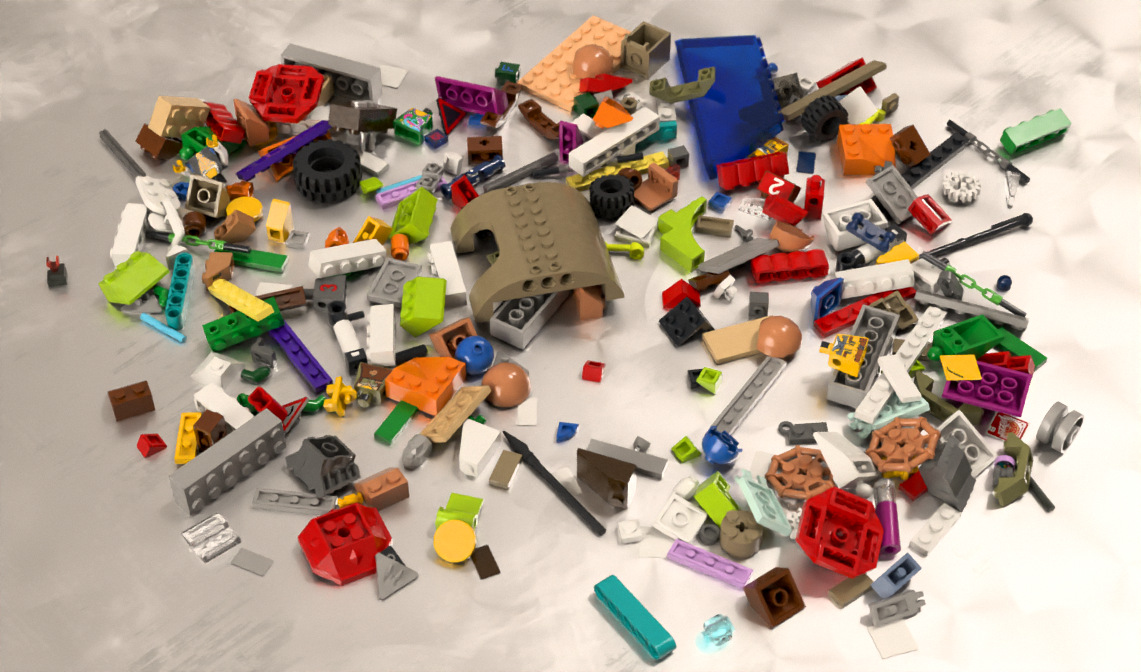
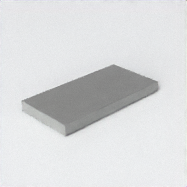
M756 238L698 264L699 269L704 272L720 274L778 247V240Z

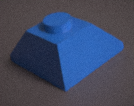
M843 278L827 280L813 288L811 291L813 323L815 320L829 315L840 306Z

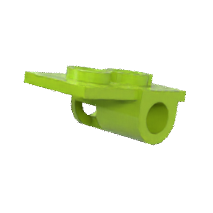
M451 493L446 509H443V507L438 509L435 521L436 530L441 524L449 520L464 521L475 530L478 524V515L484 502L483 499Z

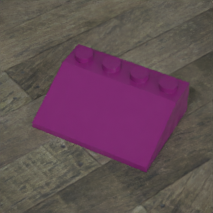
M977 361L981 380L946 381L942 393L944 398L1022 417L1032 375Z

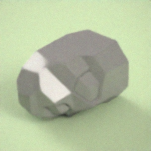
M417 434L408 442L402 454V462L405 468L415 469L429 458L432 452V443L427 437Z

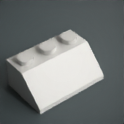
M872 199L822 212L828 240L836 251L866 243L846 230V226L852 221V216L855 212L862 214L865 219L883 230L887 228L888 221Z

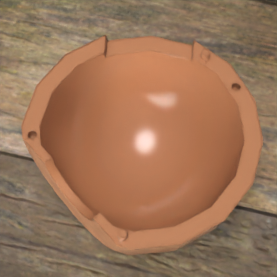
M588 44L579 48L575 53L573 74L580 79L595 78V75L610 74L613 69V59L610 53L602 46Z
M776 221L771 231L770 239H777L779 244L777 248L783 252L791 253L804 251L810 247L814 241V236L812 235L811 237L803 233L802 229L793 225Z
M781 315L770 316L760 322L757 349L760 352L775 358H785V356L800 350L802 334L798 325L790 318Z
M509 362L498 363L491 367L485 373L481 386L487 385L491 389L486 399L498 407L518 405L529 396L531 391V382L527 373L520 366Z

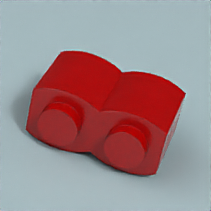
M257 387L248 396V402L259 413L267 408L282 422L286 419L288 415L287 410L262 387Z

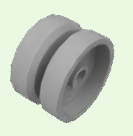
M1057 401L1051 406L1041 421L1036 439L1044 444L1052 442L1053 449L1064 453L1072 445L1080 432L1085 415L1076 410L1069 412L1067 405Z

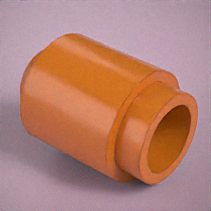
M403 234L394 235L391 238V256L393 259L405 261L409 255V239Z

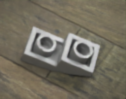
M428 163L422 170V177L416 184L415 191L423 187L433 194L442 178L445 167L439 166L436 163Z

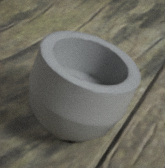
M637 436L633 448L637 451L640 447L639 452L644 453L649 449L651 443Z

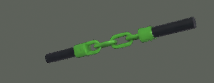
M150 230L145 232L146 237L167 240L169 242H172L175 236L174 233L169 234ZM190 235L182 239V242L190 246L207 245L210 249L248 254L252 251L250 246L227 243V241L215 239L204 241ZM189 238L196 239L195 243H189Z
M925 251L921 254V258L942 271L954 273L959 278V282L970 289L975 288L982 292V296L995 305H1000L1018 316L1025 317L1027 315L1026 312L1004 300L1001 295L991 289H983L976 285V281L968 275L958 274L956 272L957 269L951 265L943 263ZM965 278H967V279H969L970 281H972L973 283H971V286H970V285L966 284L965 282H963L962 280H964ZM987 291L993 294L991 298L985 295Z

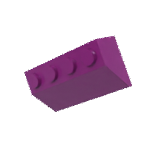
M435 77L438 97L461 110L483 115L486 111L502 115L508 107L507 94L504 91L454 79Z

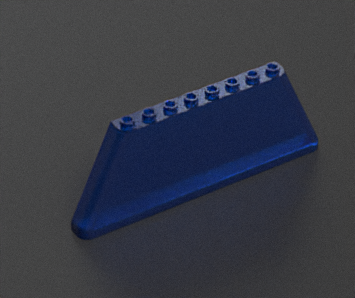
M756 35L687 38L675 41L685 84L698 81V70L714 66L716 68L715 82L705 96L689 100L703 162L710 180L718 178L716 165L746 158L784 130L782 123L785 120L782 112L779 113L782 109L779 101H777L779 99L776 90H774L775 86L771 79L772 75L767 59L764 58L766 55L762 41Z

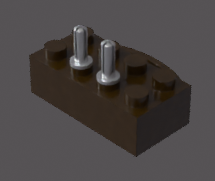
M353 100L351 103L330 104L328 125L335 126L334 131L345 132L346 130L352 135L361 134L360 151H365L366 138L370 133L368 149L374 150L376 134L388 133V129H394L393 121L396 119L397 108L379 105L378 102L371 100Z

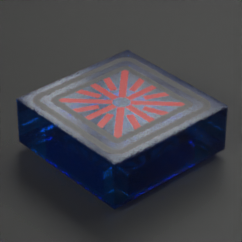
M439 129L424 136V141L435 149L449 142L448 136Z

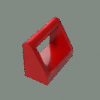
M777 194L769 195L765 199L762 213L771 218L796 226L808 213L807 210Z
M929 194L916 198L907 209L931 236L952 221ZM924 202H926L942 220H940Z

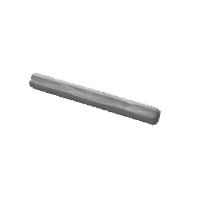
M104 129L99 132L100 138L135 178L137 176H146V173L108 130Z
M552 152L484 185L483 191L487 193L504 188L533 174L535 170H541L556 163L558 156L555 152Z

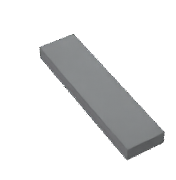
M592 438L586 449L637 465L636 472L662 479L668 465V459Z
M257 488L252 501V508L324 515L331 509H336L338 497L325 495L316 498V494Z

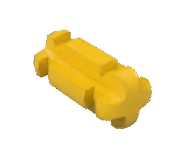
M357 492L356 495L353 493L344 496L343 499L338 498V506L343 508L356 502L362 504V494Z

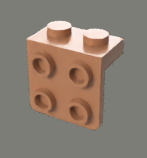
M653 162L648 167V179L643 181L638 189L634 190V198L649 211H653L677 196L678 180Z

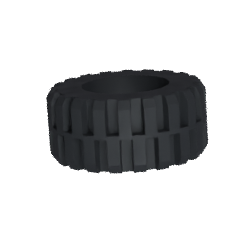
M322 139L316 143L311 142L307 147L301 148L293 160L296 188L301 195L311 201L316 200L318 203L339 202L343 198H349L351 193L354 194L360 187L359 182L362 180L360 156L355 148L351 147L348 143L344 144L340 140L333 141V139H328L327 141ZM325 170H334L331 172H322Z

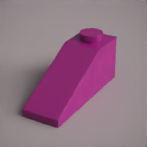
M560 120V163L569 165V153L583 145V139L577 124Z

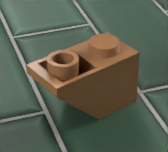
M235 209L215 229V240L227 241V243L231 244L245 241L256 230L254 219Z
M210 252L209 260L205 262L206 272L202 274V283L205 284L206 291H209L208 287L212 286L213 282L219 279H225L226 281L232 279L235 267L233 253Z

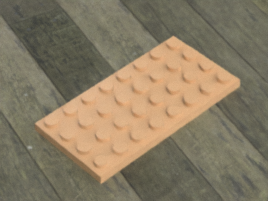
M592 16L524 75L517 84L522 85L523 91L572 112L574 110V97L584 94L579 93L580 78L573 74V61L576 51L588 44L604 47L613 59V69L609 74L613 75L621 67V41L631 31Z

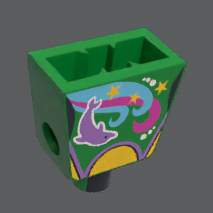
M415 108L409 109L393 121L394 134L422 145L427 138L426 135L430 134L433 129L432 111L429 108H425L423 111Z

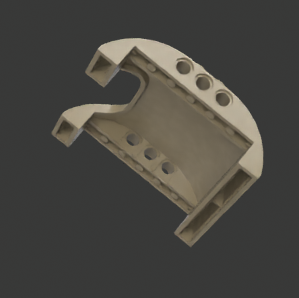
M539 182L493 190L478 196L465 205L451 225L450 231L456 254L475 251L473 234L484 229H489L494 234L500 254L497 261L476 281L469 294L475 323L490 321V318L494 315V302L600 284L606 301L624 298L623 289L593 208L588 199L573 187L556 182Z

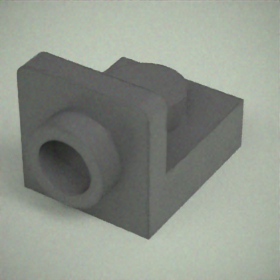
M259 337L250 348L253 363L274 369L277 364L275 350L265 347L263 338Z

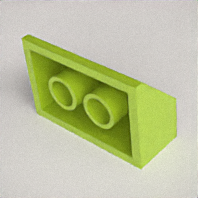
M421 187L399 202L391 227L393 230L388 240L391 242V238L397 234L406 235L409 239V244H416L421 240H425L429 236V228L433 222L432 218L437 209L438 199Z
M136 251L130 255L127 261L117 265V269L112 273L106 274L98 285L108 302L131 305L170 271L150 253Z
M416 277L404 284L400 326L416 338L443 322L447 280L444 278Z

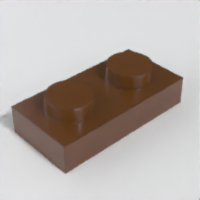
M729 270L720 274L708 272L688 279V281L695 289L704 290L708 288V285L720 284L730 274Z

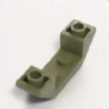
M714 66L698 70V81L670 87L666 78L650 81L649 94L669 103L704 97L715 82L716 68Z
M916 371L914 384L922 395L921 397L929 403L930 410L926 412L944 421L950 415L960 410L973 426L981 423L983 409L967 403H963L957 409L952 404L932 393L934 383L932 378L920 371Z
M1008 432L1007 441L1003 443L1004 453H1007L1008 456L1017 461L1018 468L1014 471V477H1000L998 486L994 488L995 498H998L1000 507H1005L1028 491L1034 462L1030 447L1012 432Z

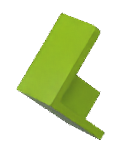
M717 471L698 486L694 497L716 525L721 528V522L726 513L730 510H741V507L729 494L731 486Z

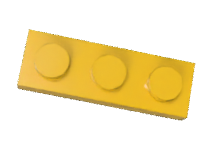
M201 412L181 413L174 457L175 464H186L197 457L198 446L193 425L201 417Z

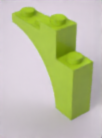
M703 196L692 201L677 213L670 209L658 217V231L663 234L660 239V250L691 273L699 268L698 264L703 263L705 251L697 244L692 234V228L697 222L698 215L702 216L706 213L707 199Z

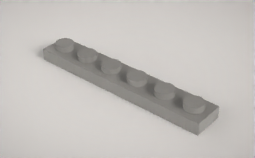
M920 289L916 291L914 298L919 300L918 303L929 305L932 303L936 304L939 309H955V312L961 315L970 313L976 317L983 314L986 318L992 319V322L995 324H1011L1012 328L1018 330L1027 328L1030 319Z
M767 356L711 426H717L716 430L721 433L725 430L732 435L785 369L786 361Z

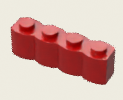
M203 101L210 107L205 123L216 134L219 141L241 144L245 137V131L226 109V106Z
M783 151L716 165L719 186L725 188V190L735 189V186L740 184L741 186H750L755 181L760 183L766 170L782 178L785 177L784 175L789 174L787 153Z
M813 249L807 252L795 251L789 254L759 255L751 259V270L755 283L764 284L772 281L783 282L790 279L821 278L828 275L829 264L824 250Z

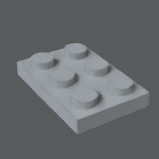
M894 165L866 181V184L898 225L913 216L907 209L918 196Z
M386 258L367 293V300L385 305L394 304V307L401 308L403 286L407 281L419 277L422 272V265Z

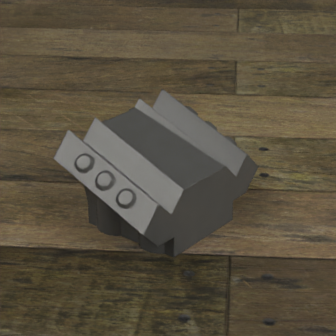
M950 434L947 442L936 447L935 457L922 463L918 469L929 493L942 499L962 513L974 489L976 479L971 475L972 468L965 452L958 446L960 441Z
M337 436L308 437L303 440L299 451L285 457L287 468L293 467L294 475L300 477L306 483L308 490L315 489L316 498L331 494L333 491L339 490L343 486H347L361 478L359 467L354 463L356 455Z

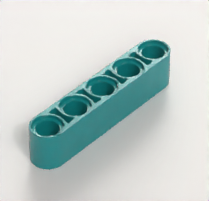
M181 253L175 259L165 309L167 325L176 331L182 330L185 326L195 268L193 258L189 253Z
M612 574L594 585L595 594L655 660H660L677 648L676 642L669 632L615 575Z

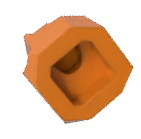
M242 180L226 187L230 201L239 197H253V182Z
M341 227L331 231L325 240V248L349 244L348 235Z

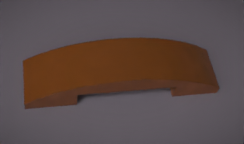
M506 81L501 91L507 94V109L502 115L486 111L480 120V124L495 128L500 127L514 109L521 93L522 85Z
M530 99L518 104L520 112L535 130L549 139L559 138V123L556 124L547 117L537 102Z

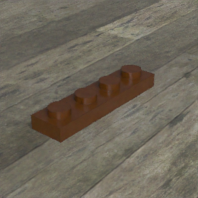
M303 286L255 296L262 301L274 297L280 311L307 306ZM229 305L230 314L239 311Z

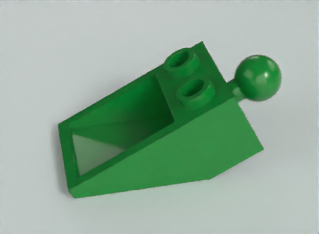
M194 127L181 134L183 148L179 152L180 158L188 161L207 147L206 138L213 141L212 135L216 134L211 131L210 127ZM217 139V142L224 146L228 154L246 145L245 140L238 144Z
M982 314L934 331L932 347L928 350L927 356L933 362L940 361L941 355H975L977 360L1003 341L1005 336Z

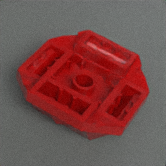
M278 64L266 70L262 69L256 72L248 98L264 121L283 122L284 124L299 123L300 121H305L309 114L317 107L325 81L324 76L319 74L312 66Z
M834 486L804 502L795 540L814 564L854 579L876 569L884 530L875 513L876 510L873 502Z
M357 502L340 509H331L328 513L313 518L298 536L299 545L313 573L333 580L334 583L340 586L377 573L374 556L387 547L392 546L393 543L392 537L377 508L366 507Z

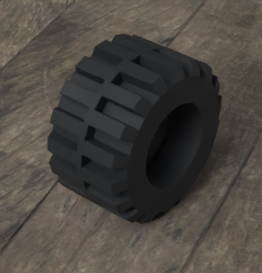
M823 95L820 98H816L813 102L809 103V106L804 109L805 111L801 115L802 127L817 142L830 141L832 138L837 137L839 125H846L849 116L847 110L831 95Z
M618 174L603 175L592 181L589 186L590 204L596 215H601L603 218H619L631 205L634 206L635 204L634 184L625 176Z

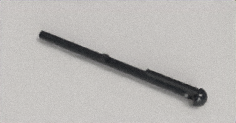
M1023 213L1022 215L991 225V229L967 238H960L955 242L927 251V253L935 257L1023 224L1030 226L1033 223V217L1029 213Z

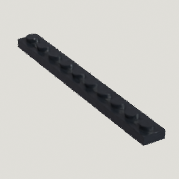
M955 132L932 150L928 157L917 165L910 167L901 176L913 190L969 146L970 139ZM875 195L870 198L881 213L886 211Z

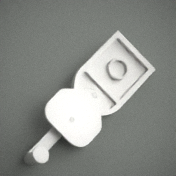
M137 176L135 183L143 202L150 210L154 211L148 216L150 225L156 230L175 234L171 245L167 248V252H169L175 244L180 246L185 234L184 226L177 213L180 207L179 199L173 191L171 181L153 179L149 176Z

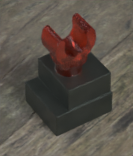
M56 256V261L54 262L50 261L49 257H47L46 266L50 268V270H47L48 287L67 285L68 273L65 264L60 263L59 256Z

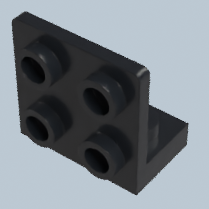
M688 297L684 298L659 320V323L677 346L684 343L698 330L701 332L703 330L706 332L715 330L699 308Z

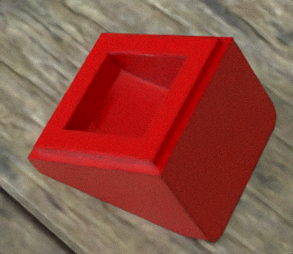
M588 360L583 366L582 379L600 382L606 364Z
M158 433L141 434L137 442V448L145 458L167 448V445Z

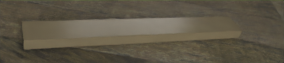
M873 60L777 111V117L790 121L800 116L805 111L804 109L809 106V103L813 102L816 98H820L823 95L835 97L887 69L886 63Z

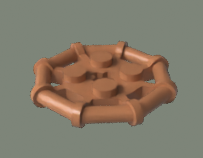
M896 417L894 421L872 432V439L865 454L871 458L880 472L907 471V473H910L915 467L935 457L934 452L938 440L941 438V433L939 430L934 429L925 417L902 419ZM923 429L928 433L927 435L923 436L921 434ZM879 442H882V448L877 449ZM885 456L887 459L882 460L880 457Z
M796 445L795 448L780 455H774L771 458L769 470L764 476L766 482L770 483L782 499L788 497L808 500L835 486L829 467H823L820 464L822 461L827 464L821 450L800 447V445ZM797 456V458H795V459H793V460H791V461H789V462H785L786 460L791 459V458ZM778 467L783 469L782 473L776 474ZM825 476H829L828 480H823Z

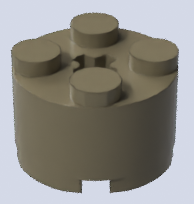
M745 510L728 511L721 522L720 547L728 552L727 555L732 558H750L752 554L758 553L761 549L763 525L757 523L752 512Z

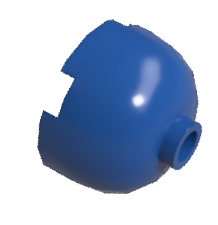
M469 336L464 338L457 346L455 359L466 363V372L469 375H481L492 365L494 349L485 338Z
M711 426L705 433L701 444L703 452L706 454V460L712 464L717 463L720 465L732 463L742 453L743 449H738L739 442L724 430L721 433L716 430L717 426Z

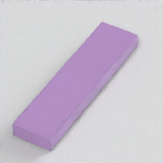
M443 176L434 192L440 191L442 184H448ZM419 180L375 194L376 200L383 210L396 206L415 192V187Z
M677 538L667 553L668 559L741 589L749 583L754 571Z

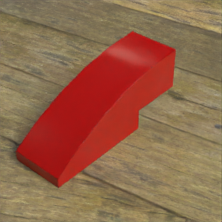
M609 74L595 75V78L580 79L579 93L589 92L593 94L617 90L631 84L633 79Z
M1010 351L985 353L976 360L1031 374L1033 378L1035 364L1031 355L1012 357Z

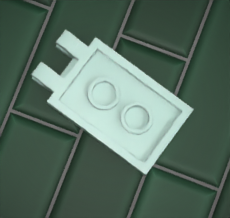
M895 392L873 425L855 418L854 412L849 413L847 417L850 421L855 419L849 426L853 430L863 429L861 432H858L860 438H866L872 430L881 429L894 421L896 417H899V419L912 418L929 411L930 408L929 403L922 397L919 401L902 403Z
M743 468V476L741 478L735 476V481L739 484L757 523L788 536L793 530L773 489L769 488L766 484V479L759 475L756 476L758 482L753 481L751 472Z

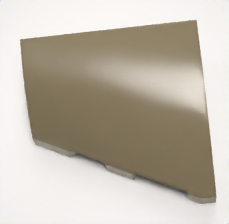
M898 290L868 305L900 315L898 328L901 330L912 327L919 320Z

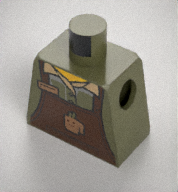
M360 362L354 390L357 392L356 398L359 399L358 404L361 407L367 408L370 402L377 404L384 402L387 398L385 395V379L393 369Z

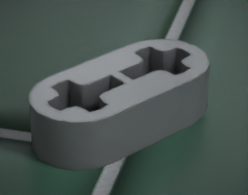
M942 271L939 274L937 284L946 297L962 300L964 289L957 277L951 271Z

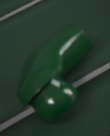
M264 366L253 372L243 369L241 378L259 383L270 376L271 370L269 367Z

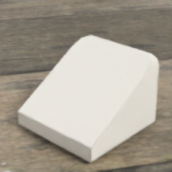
M175 244L168 252L166 261L169 270L174 269L175 259L179 254L188 253L187 248Z

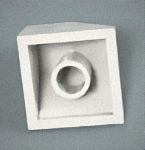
M212 351L190 377L192 380L205 385L212 382L225 391L245 367V363Z

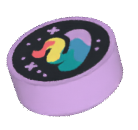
M1001 455L995 459L994 469L995 465H1000L1002 468L1013 467L1014 472L1015 460L1012 457Z

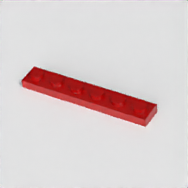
M913 287L875 293L815 320L814 327L826 338L854 325L862 305L868 306L897 290L903 299L908 301L915 297L916 290Z

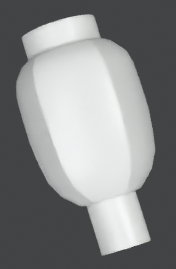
M692 475L683 478L674 487L672 494L675 493L688 501L696 493L699 481Z

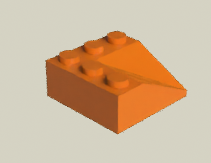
M891 124L839 125L837 143L843 175H875V166L884 167L885 161L892 162V165L896 168L895 149L890 140V137L893 136Z
M415 357L395 367L385 379V395L398 402L401 400L418 407L420 411L436 416L465 382L466 363L451 357Z

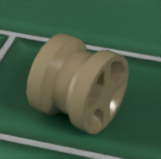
M627 97L621 100L620 104L628 113L632 115L637 111L636 99Z

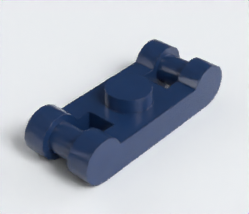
M857 212L853 214L852 221L846 226L848 232L884 253L889 250V244L893 243L896 238L892 232L883 230Z

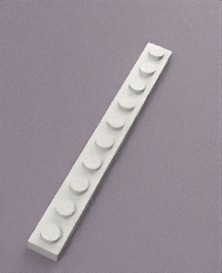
M929 306L895 355L898 356L907 372L910 371L933 338V332L938 330L944 322L947 312ZM882 372L856 409L855 418L873 425L895 393L884 372Z

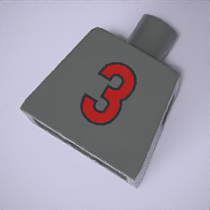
M346 275L315 279L314 289H304L306 300H313L314 309L328 312V304L338 300L346 304Z

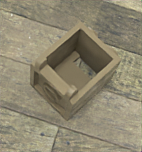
M643 21L630 34H626L621 41V68L645 79H650L670 60L671 33Z

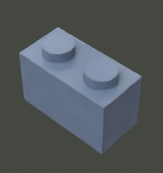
M907 552L871 584V587L882 599H885L898 591L922 567Z

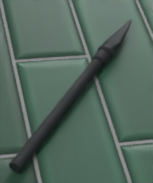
M503 431L514 452L522 454L523 460L534 468L600 535H603L606 529L540 463L534 453L529 450L528 445L508 432Z

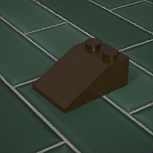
M578 448L577 478L607 503L628 509L636 491L637 465Z

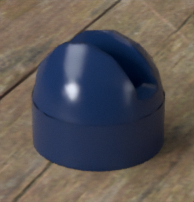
M1002 275L998 278L996 286L1001 291H1009L1012 286V280L1008 275Z

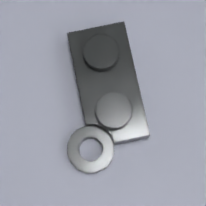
M783 421L778 427L779 433L788 436L789 445L817 443L813 433L829 432L826 422L793 425L789 421ZM783 427H789L790 429L785 430Z

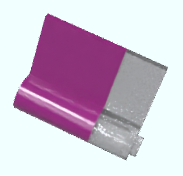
M882 478L874 484L872 495L866 500L873 502L876 510L875 513L884 530L879 555H894L901 551L895 483L888 478ZM842 488V490L856 495V488Z

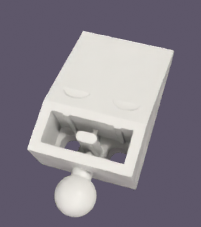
M838 432L813 433L833 475L834 483L840 489L856 488L857 496L864 499L870 498L872 488L867 483L879 476L871 458Z

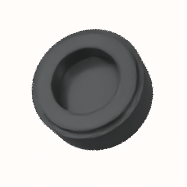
M705 524L700 528L699 538L704 544H716L720 540V529L714 524Z

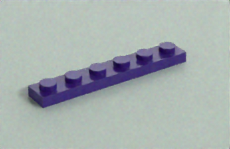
M321 120L236 173L238 179L243 181L254 179L256 177L255 174L260 171H267L270 169V165L283 161L284 157L289 153L294 154L299 151V147L302 145H308L313 142L315 137L327 134V130L332 128V126L328 125L329 121Z
M286 322L285 325L267 331L316 393L326 389L327 385L333 384L332 378Z

